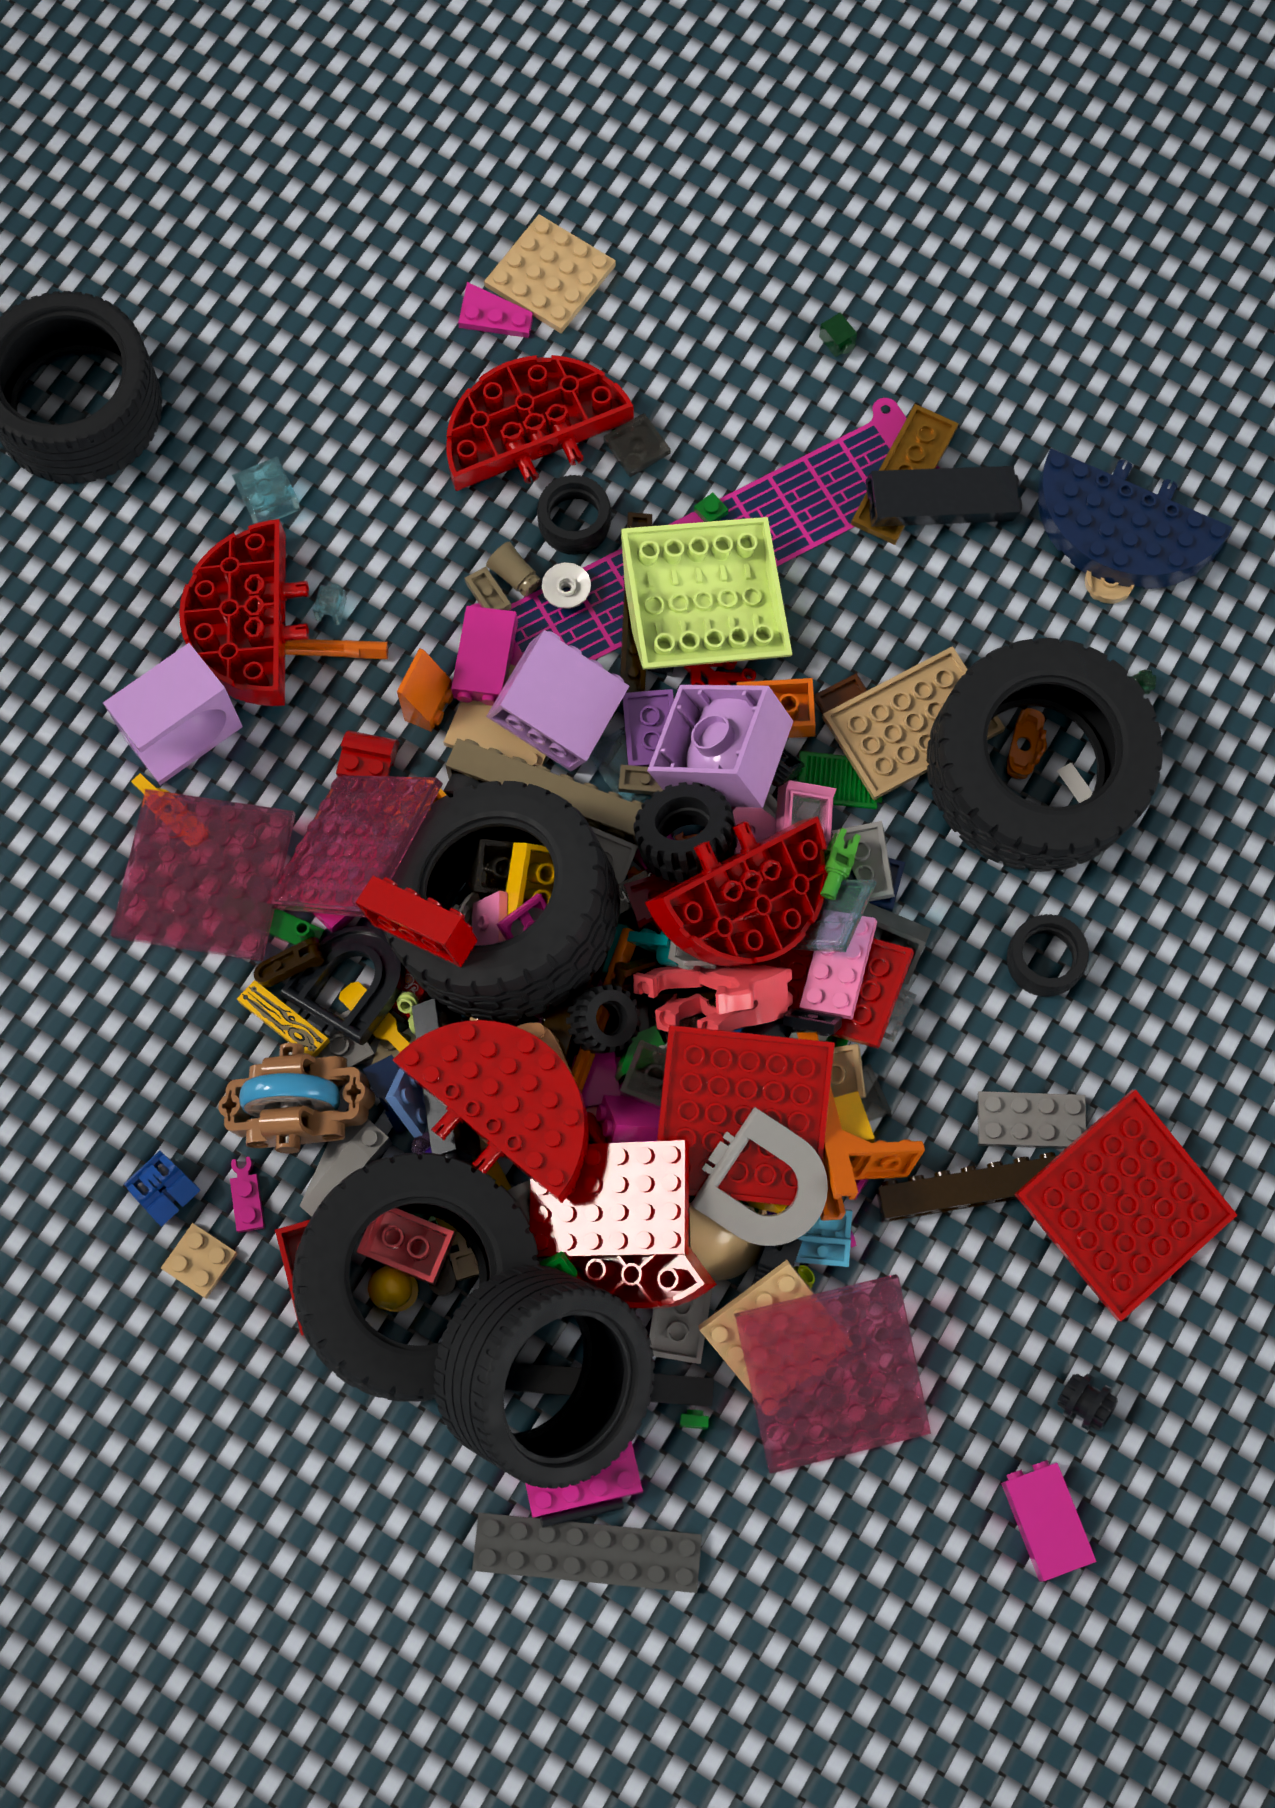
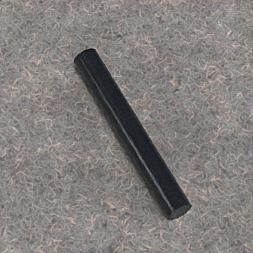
M617 1498L540 1516L542 1528L621 1510L624 1509L622 1498Z

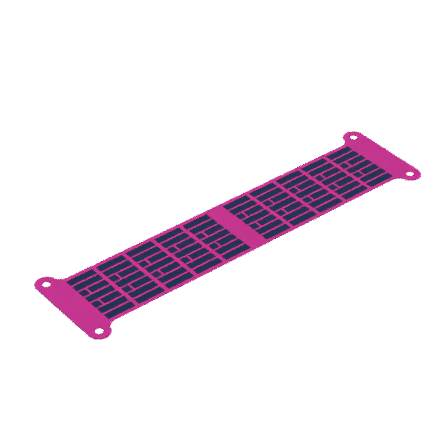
M890 398L878 399L873 405V418L868 424L720 498L721 502L729 510L728 514L719 521L768 517L776 566L855 527L851 525V521L867 493L865 481L871 471H879L907 418L894 400ZM884 405L890 407V412L887 414L881 412V407ZM694 511L668 525L704 521ZM622 548L583 567L589 575L591 589L587 599L579 606L570 609L558 608L548 602L544 597L542 589L511 604V609L508 611H516L518 619L511 665H517L529 643L543 630L557 634L562 642L568 646L571 645L578 648L582 655L589 660H596L621 647L624 596ZM564 587L562 590L568 592L571 588ZM479 603L471 605L474 607H481Z

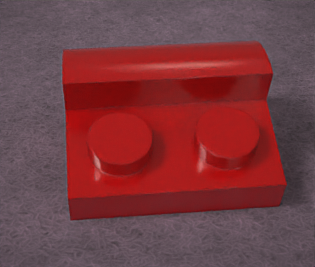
M347 730L341 743L342 751L336 770L337 777L387 786L391 767L395 763L399 740Z

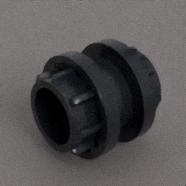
M1088 1373L1084 1377L1079 1374H1073L1057 1401L1058 1406L1064 1409L1063 1416L1070 1419L1075 1413L1084 1419L1081 1425L1082 1428L1087 1431L1091 1427L1096 1430H1102L1115 1410L1118 1399L1111 1394V1387L1105 1385L1102 1390H1099L1092 1386L1094 1377Z

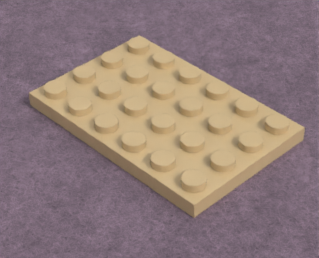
M953 646L823 714L824 722L873 800L927 772V766L929 765L926 761L927 746L933 723L954 686L968 670ZM998 716L990 721L987 740L1005 730Z

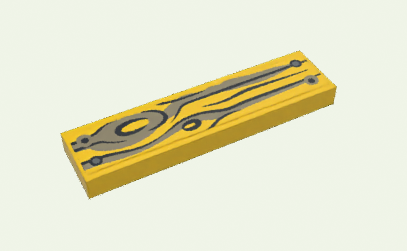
M255 980L237 998L241 1005L286 1041L303 1045L304 1053L316 1058L330 1043V1040Z

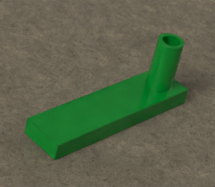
M235 889L231 890L221 909L222 914L293 946L310 937H316L321 941L326 933L322 928Z

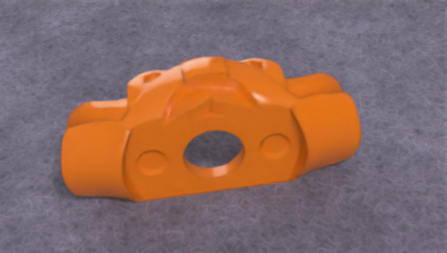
M1026 708L1022 710L1015 725L1007 758V773L1015 779H1026L1033 772L1034 766L1039 763L1041 756L1047 749L1045 737L1047 730L1043 729L1045 718L1043 713L1036 709ZM1019 738H1026L1030 742V749L1028 751L1019 749L1017 745Z

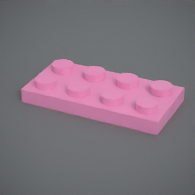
M825 910L800 1009L853 1020L877 925L876 918Z

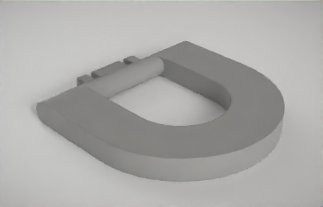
M754 1107L735 1137L727 1131L723 1135V1138L729 1141L730 1144L727 1146L720 1141L708 1158L709 1161L715 1164V1167H711L707 1163L702 1167V1170L710 1175L690 1205L747 1242L763 1246L782 1245L804 1235L819 1219L827 1199V1175L822 1160L809 1143ZM750 1139L787 1163L796 1175V1196L790 1206L780 1213L773 1215L759 1214L718 1188Z

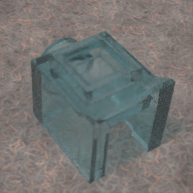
M328 583L327 586L320 585L313 607L316 621H321L322 614L333 616L335 624L340 625L347 600L345 590L340 585L335 583Z

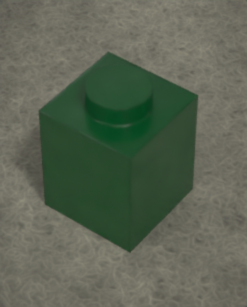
M840 312L821 324L819 337L832 354L838 357L841 354L849 353L855 347L857 332Z

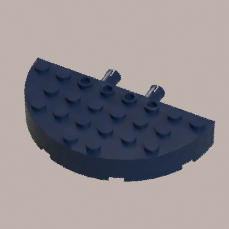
M1050 448L1038 483L1040 518L1048 537L1059 552L1062 551L1071 560L1070 563L1085 574L1088 570L1092 576L1098 579L1102 577L1110 584L1118 582V585L1125 587L1135 585L1134 587L1155 589L1171 586L1191 578L1199 570L1211 563L1220 552L1233 528L1171 501L1178 485L1173 481L1170 489H1168L1170 479H1165L1158 494H1155L1125 481L1133 467L1130 462H1127L1125 468L1122 469L1126 460H1119L1113 474H1109Z

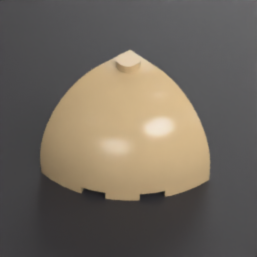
M690 1205L689 1247L714 1281L727 1280L739 1276L756 1263L763 1253L765 1246L753 1244L737 1237ZM747 1206L748 1208L754 1211V1207ZM759 1210V1214L767 1215V1211Z

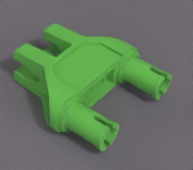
M841 828L838 833L833 834L824 852L825 870L828 876L820 892V895L825 897L821 909H823L826 898L830 900L837 898L842 880L849 877L854 864L861 836L855 834L852 840L848 839L845 844L844 836L847 830Z

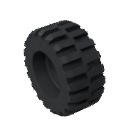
M681 782L678 786L672 787V784L666 786L665 790L661 792L658 790L653 793L650 800L646 799L641 805L642 809H639L636 814L634 833L643 863L654 875L658 877L662 875L664 880L672 882L675 879L678 883H682L701 873L703 868L693 847L703 842L710 841L718 863L732 857L737 847L738 839L732 828L736 825L731 805L726 801L725 796L721 792H716L715 788L708 785L703 787L701 783L693 782L692 785H687V782ZM701 825L705 827L702 832L689 839L672 840L667 838L671 832L682 826Z

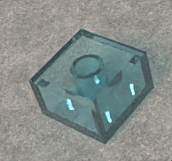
M278 457L232 475L253 524L280 519L300 510L296 494Z

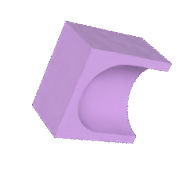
M190 643L103 702L125 741L159 785H162L243 727L225 687Z
M680 685L647 771L662 790H665V787L671 784L673 787L678 786L681 782H687V785H692L693 782L701 783L703 787L708 785L715 788L716 792H721L731 807L763 808L793 720L769 686Z

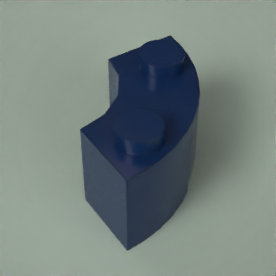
M390 1055L363 1070L376 1097L380 1099L385 1108L388 1120L398 1134L406 1130L407 1127L385 1099L399 1070V1067L393 1062V1055Z

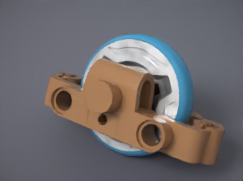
M284 1043L280 1045L279 1056L264 1058L262 1064L250 1066L249 1078L230 1081L226 1087V1095L220 1100L218 1108L221 1115L224 1116L225 1128L239 1137H246L247 1147H276L275 1150L277 1152L290 1154L300 1152V1144L343 1140L345 1138V1127L359 1126L367 1121L368 1110L375 1103V1094L369 1088V1081L366 1075L355 1067H347L346 1058L340 1056L315 1058L304 1053V1046L301 1044ZM345 1085L342 1094L344 1100L349 1103V1110L346 1112L337 1111L340 1105L338 1086ZM251 1115L254 1117H258L254 1119H249Z

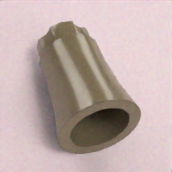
M510 541L501 545L486 563L487 568L498 574L524 597L529 596L540 585L541 579L520 556Z

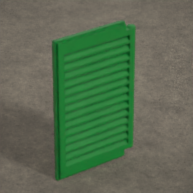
M808 751L799 752V760L805 764V767L799 772L797 782L837 788L833 797V805L877 809V803H882V796L876 800L872 799L846 755ZM799 797L800 802L820 804L819 799Z

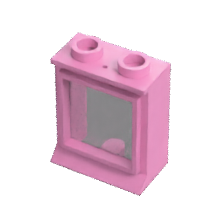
M791 780L779 786L775 833L798 821L818 816L827 847L831 840L833 797L837 788Z

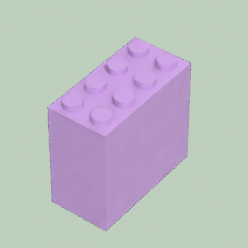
M543 630L527 646L486 717L569 771H573L588 760L628 690L629 685L624 683L623 678L619 675L609 673L603 669V666L598 661L589 660L583 656L578 648L571 645L568 646L562 642L557 634Z

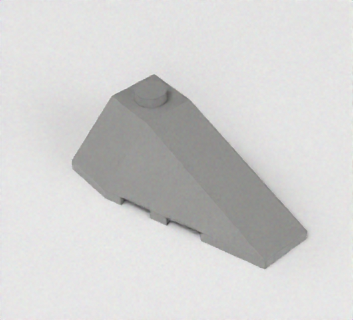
M368 1119L362 1125L345 1127V1138L343 1140L328 1142L300 1207L312 1217L323 1199L335 1186L354 1171L366 1167L367 1164L378 1160L392 1145L390 1138Z

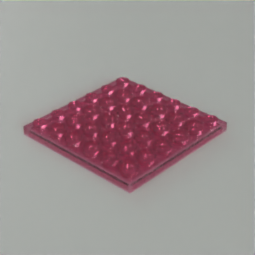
M337 777L332 782L331 789L326 798L320 803L319 810L314 819L309 823L302 841L296 846L295 853L290 862L285 866L279 882L272 889L267 904L273 909L366 917L355 902L372 876L382 880L384 877L393 878L443 783L436 777Z
M146 789L110 936L116 939L263 961L296 815L295 812Z
M897 1274L734 1314L770 1474L931 1434L900 1280Z

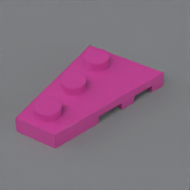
M467 282L458 321L459 328L529 338L533 312Z

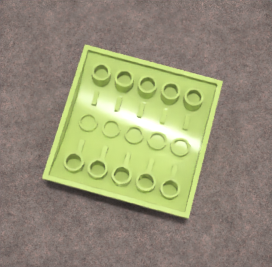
M768 517L621 529L627 603L632 634L643 670L792 656Z

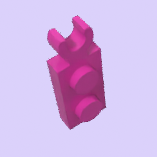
M246 1157L247 1164L242 1169L238 1168L236 1159L231 1161V1167L237 1174V1178L230 1179L236 1231L238 1233L265 1228L258 1175H250L253 1169V1162L250 1157Z

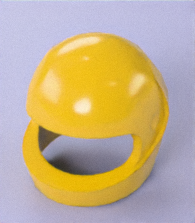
M383 1266L370 1277L368 1294L378 1308L400 1312L410 1308L416 1301L418 1284L414 1277L389 1266Z

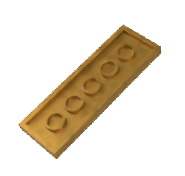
M914 404L879 471L936 469L959 423ZM866 493L851 521V525L895 545L905 526L871 527L870 499H868Z

